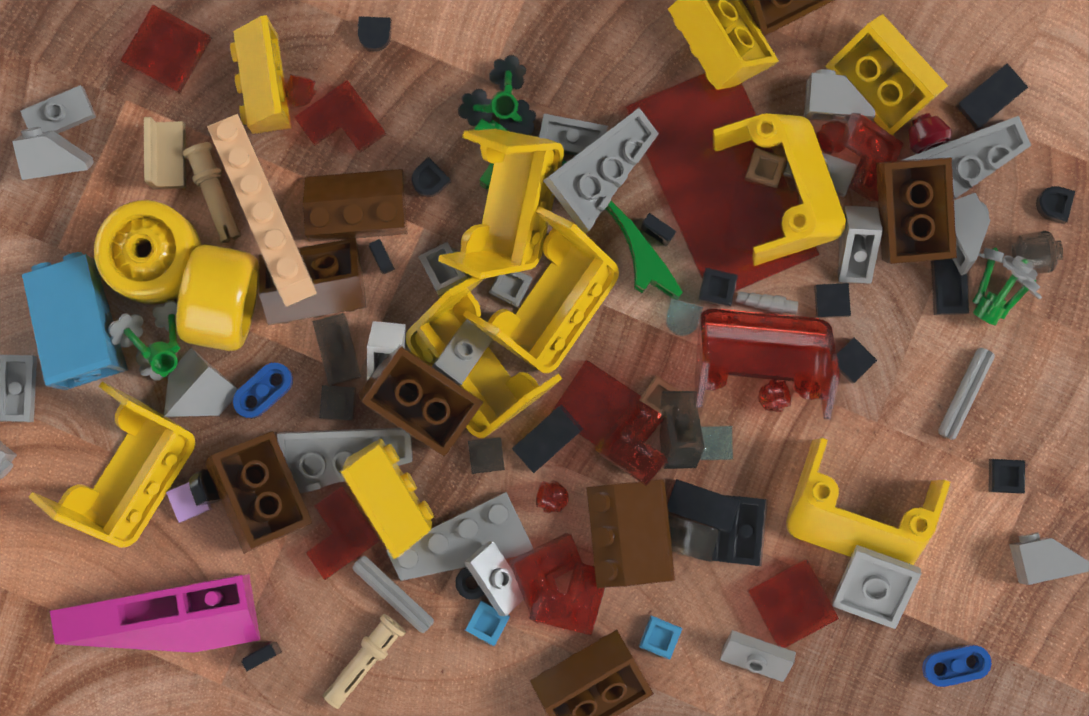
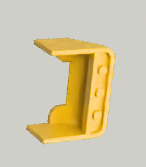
M764 113L713 130V147L715 152L750 140L764 148L782 144L803 203L791 207L784 213L782 218L784 238L753 247L752 261L754 266L834 241L843 234L846 219L813 126L808 119L796 115Z
M499 129L464 131L463 138L479 143L482 158L487 162L494 163L482 224L474 225L464 232L461 238L460 252L439 255L438 261L478 279L533 269L542 256L543 244L549 225L536 210L540 206L552 211L555 198L543 180L562 166L564 157L563 146L549 139Z
M539 206L536 212L553 227L543 244L544 255L551 261L548 268L516 314L507 309H500L490 317L488 322L467 310L463 316L494 341L532 367L547 374L557 369L617 282L619 268L577 225Z
M472 276L447 290L407 330L405 336L406 343L414 355L430 366H433L466 320L463 316L466 310L480 318V305L471 291L483 279ZM488 346L461 385V387L483 401V404L466 428L475 437L485 438L539 399L562 380V377L558 373L540 386L531 375L525 372H519L511 377Z
M101 381L98 387L121 403L115 413V422L119 428L127 432L126 437L93 489L81 484L74 485L66 490L58 503L34 492H31L28 498L53 520L117 547L124 548L134 544L140 537L165 497L166 492L170 489L193 452L195 438L191 432L169 418L164 417V415L143 402Z
M824 438L812 440L786 519V527L790 535L796 539L848 557L852 556L856 545L914 565L935 533L951 482L947 480H932L923 508L908 510L903 515L899 528H895L835 507L839 496L838 485L830 476L818 472L828 440Z

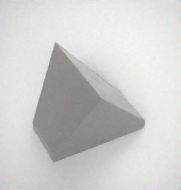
M448 242L418 256L439 298L447 290L472 277L438 261L439 255L460 252L450 247Z
M190 348L180 359L174 371L168 375L164 417L220 416L233 401L234 394L238 388L193 348Z

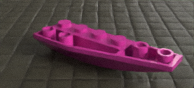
M250 574L50 611L55 644L194 653L260 640Z

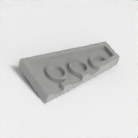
M638 108L543 181L575 224L584 233H587L659 133L642 110Z
M1016 116L903 160L952 157L955 200L1026 150L1031 144L1020 117Z
M401 428L277 433V441L300 493L310 492L327 485L346 481L341 470L347 457L382 438L385 445L390 443L396 450L400 459L397 462L398 466L413 461L412 435Z
M507 492L432 528L430 532L399 557L393 559L389 550H387V553L400 581L464 568L466 567L464 562L486 542L494 541L505 559L534 553L535 550Z

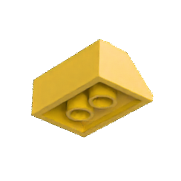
M676 0L668 8L674 19L675 26L684 35L690 45V51L699 60L706 72L708 81L715 86L716 90L735 87L779 62L742 0Z
M884 14L869 22L825 65L827 69L835 71L836 75H845L875 109L873 120L889 137L893 136L948 87L945 81Z
M260 16L234 30L235 42L230 43L233 62H238L240 73L235 74L236 89L238 94L243 93L244 105L239 106L241 121L243 125H247L253 134L292 128L278 35L268 16Z
M382 438L347 457L341 473L393 559H395L431 531V519L434 518V515L425 500L420 502L414 493L417 487L408 472L403 474L397 465L400 459L394 447L390 443L385 445Z

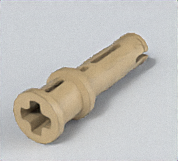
M199 143L185 149L183 155L184 158H188L195 175L192 177L194 184L201 186L219 234L220 242H230V237L235 240L241 235L238 232L219 181L222 172L220 168H216L210 153L212 149L211 143Z
M382 614L379 625L370 636H365L362 639V648L344 668L334 683L323 693L324 699L334 708L339 709L349 694L356 688L377 660L385 659L390 646L399 636L403 637L406 633L403 627L388 615Z

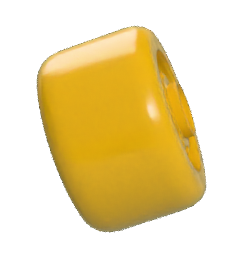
M139 200L118 207L106 217L95 238L94 259L101 277L114 291L135 302L156 305L163 304L167 300H175L179 297L187 261L192 251L202 244L193 225L175 209L160 202ZM150 242L152 246L150 254L147 257L139 258L141 247Z
M205 244L197 246L192 251L184 270L177 304L176 327L177 334L181 340L189 344L225 351H235L243 346L251 326L259 284V262L254 255L245 251Z

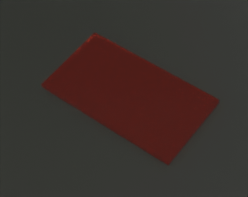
M705 72L625 107L628 115L640 108L659 133L645 153L701 279H703L705 268L737 274L738 277L734 291L736 292L820 255L815 246L756 266L753 264V247L785 237L782 229L783 215L791 207L797 206V203L783 173L776 190L744 181L755 148L773 153L771 147H760L750 140L717 152L714 150V129L757 116L742 83L735 87L716 90L715 86L708 81Z

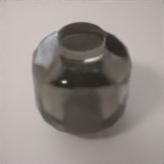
M1049 231L1023 233L1017 238V242L1012 243L1011 246L1012 257L1020 256L1027 259L1033 264V269L1038 274L1053 272L1057 267L1058 260H1063L1062 242L1060 240L1055 241L1054 236Z

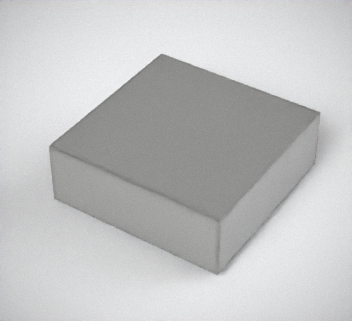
M522 272L499 275L493 282L489 294L518 308L533 278Z

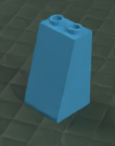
M75 252L64 256L62 262L53 265L50 262L40 263L32 266L31 272L22 274L46 386L66 391L128 371L121 345H114L110 341L111 335L108 332V327L114 321L94 258L87 254L83 255L82 252Z

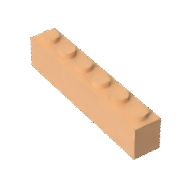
M238 114L207 126L285 306L287 307L317 294Z

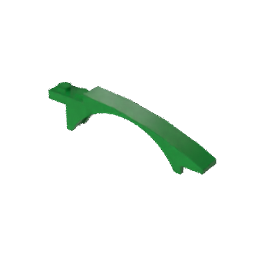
M481 119L474 129H499L507 131L498 122L491 120L488 123L484 119ZM564 159L562 162V166L567 163V161H565ZM490 163L479 179L480 186L487 191L489 190L494 163ZM610 201L605 210L617 223L628 244L634 268V289L643 294L647 286L651 284L677 302L683 291L670 270L635 224Z

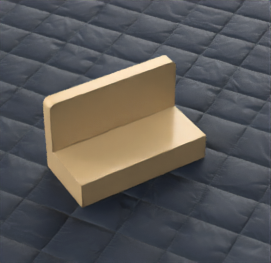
M144 117V180L153 189L186 188V158L183 155V151L186 149V135L183 121L156 122L152 117Z

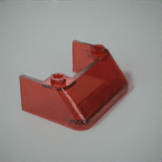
M716 308L704 310L701 313L695 367L696 407H703L705 389L714 391L723 388L727 384L728 375L792 381L795 392L802 398L808 400L821 399L824 419L831 420L840 379L832 326L823 319Z

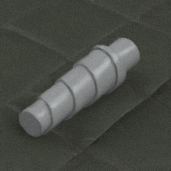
M740 291L736 303L778 313L779 315H783V312L796 314L799 303L798 301L787 300L783 296L761 295Z

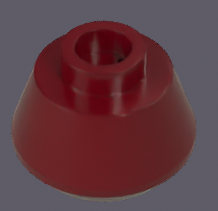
M930 113L915 118L912 121L913 126L909 128V147L916 154L948 143L953 132L939 116H931Z

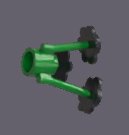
M508 55L504 60L499 58L494 61V69L490 71L489 79L492 83L499 84V88L502 91L493 95L492 99H487V94L483 89H475L472 94H463V103L458 107V114L461 118L467 119L470 126H476L481 119L489 123L492 119L491 112H493L500 118L499 122L506 130L525 135L533 133L535 128L533 121L537 117L536 112L530 110L527 101H517L512 94V89L522 88L524 85L523 76L526 74V67L522 64L519 65L517 56Z

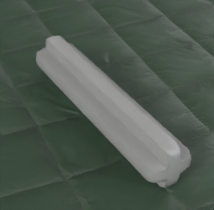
M978 348L938 429V433L941 436L950 440H954L957 437L995 358V354L985 348Z
M361 556L354 563L353 571L420 633H424L429 629L434 619L366 556Z

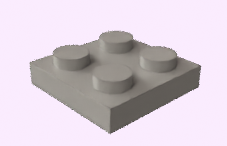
M856 545L833 596L832 606L896 629L921 576V568Z

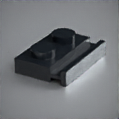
M725 495L741 502L731 532L728 533L715 528L712 561L762 566L768 500Z

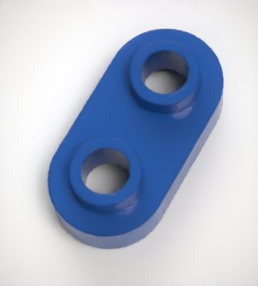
M280 363L265 365L234 394L233 406L236 412L246 418L260 417L291 389L293 384L291 371ZM275 374L282 376V382L278 386H273L271 383V379ZM250 396L257 398V405L254 408L247 406L246 402Z
M969 644L929 654L923 662L922 671L926 680L931 684L947 687L985 677L991 669L992 661L989 653L984 648ZM974 655L976 663L973 667H968L966 660L969 656ZM941 662L944 670L941 674L936 675L934 666Z

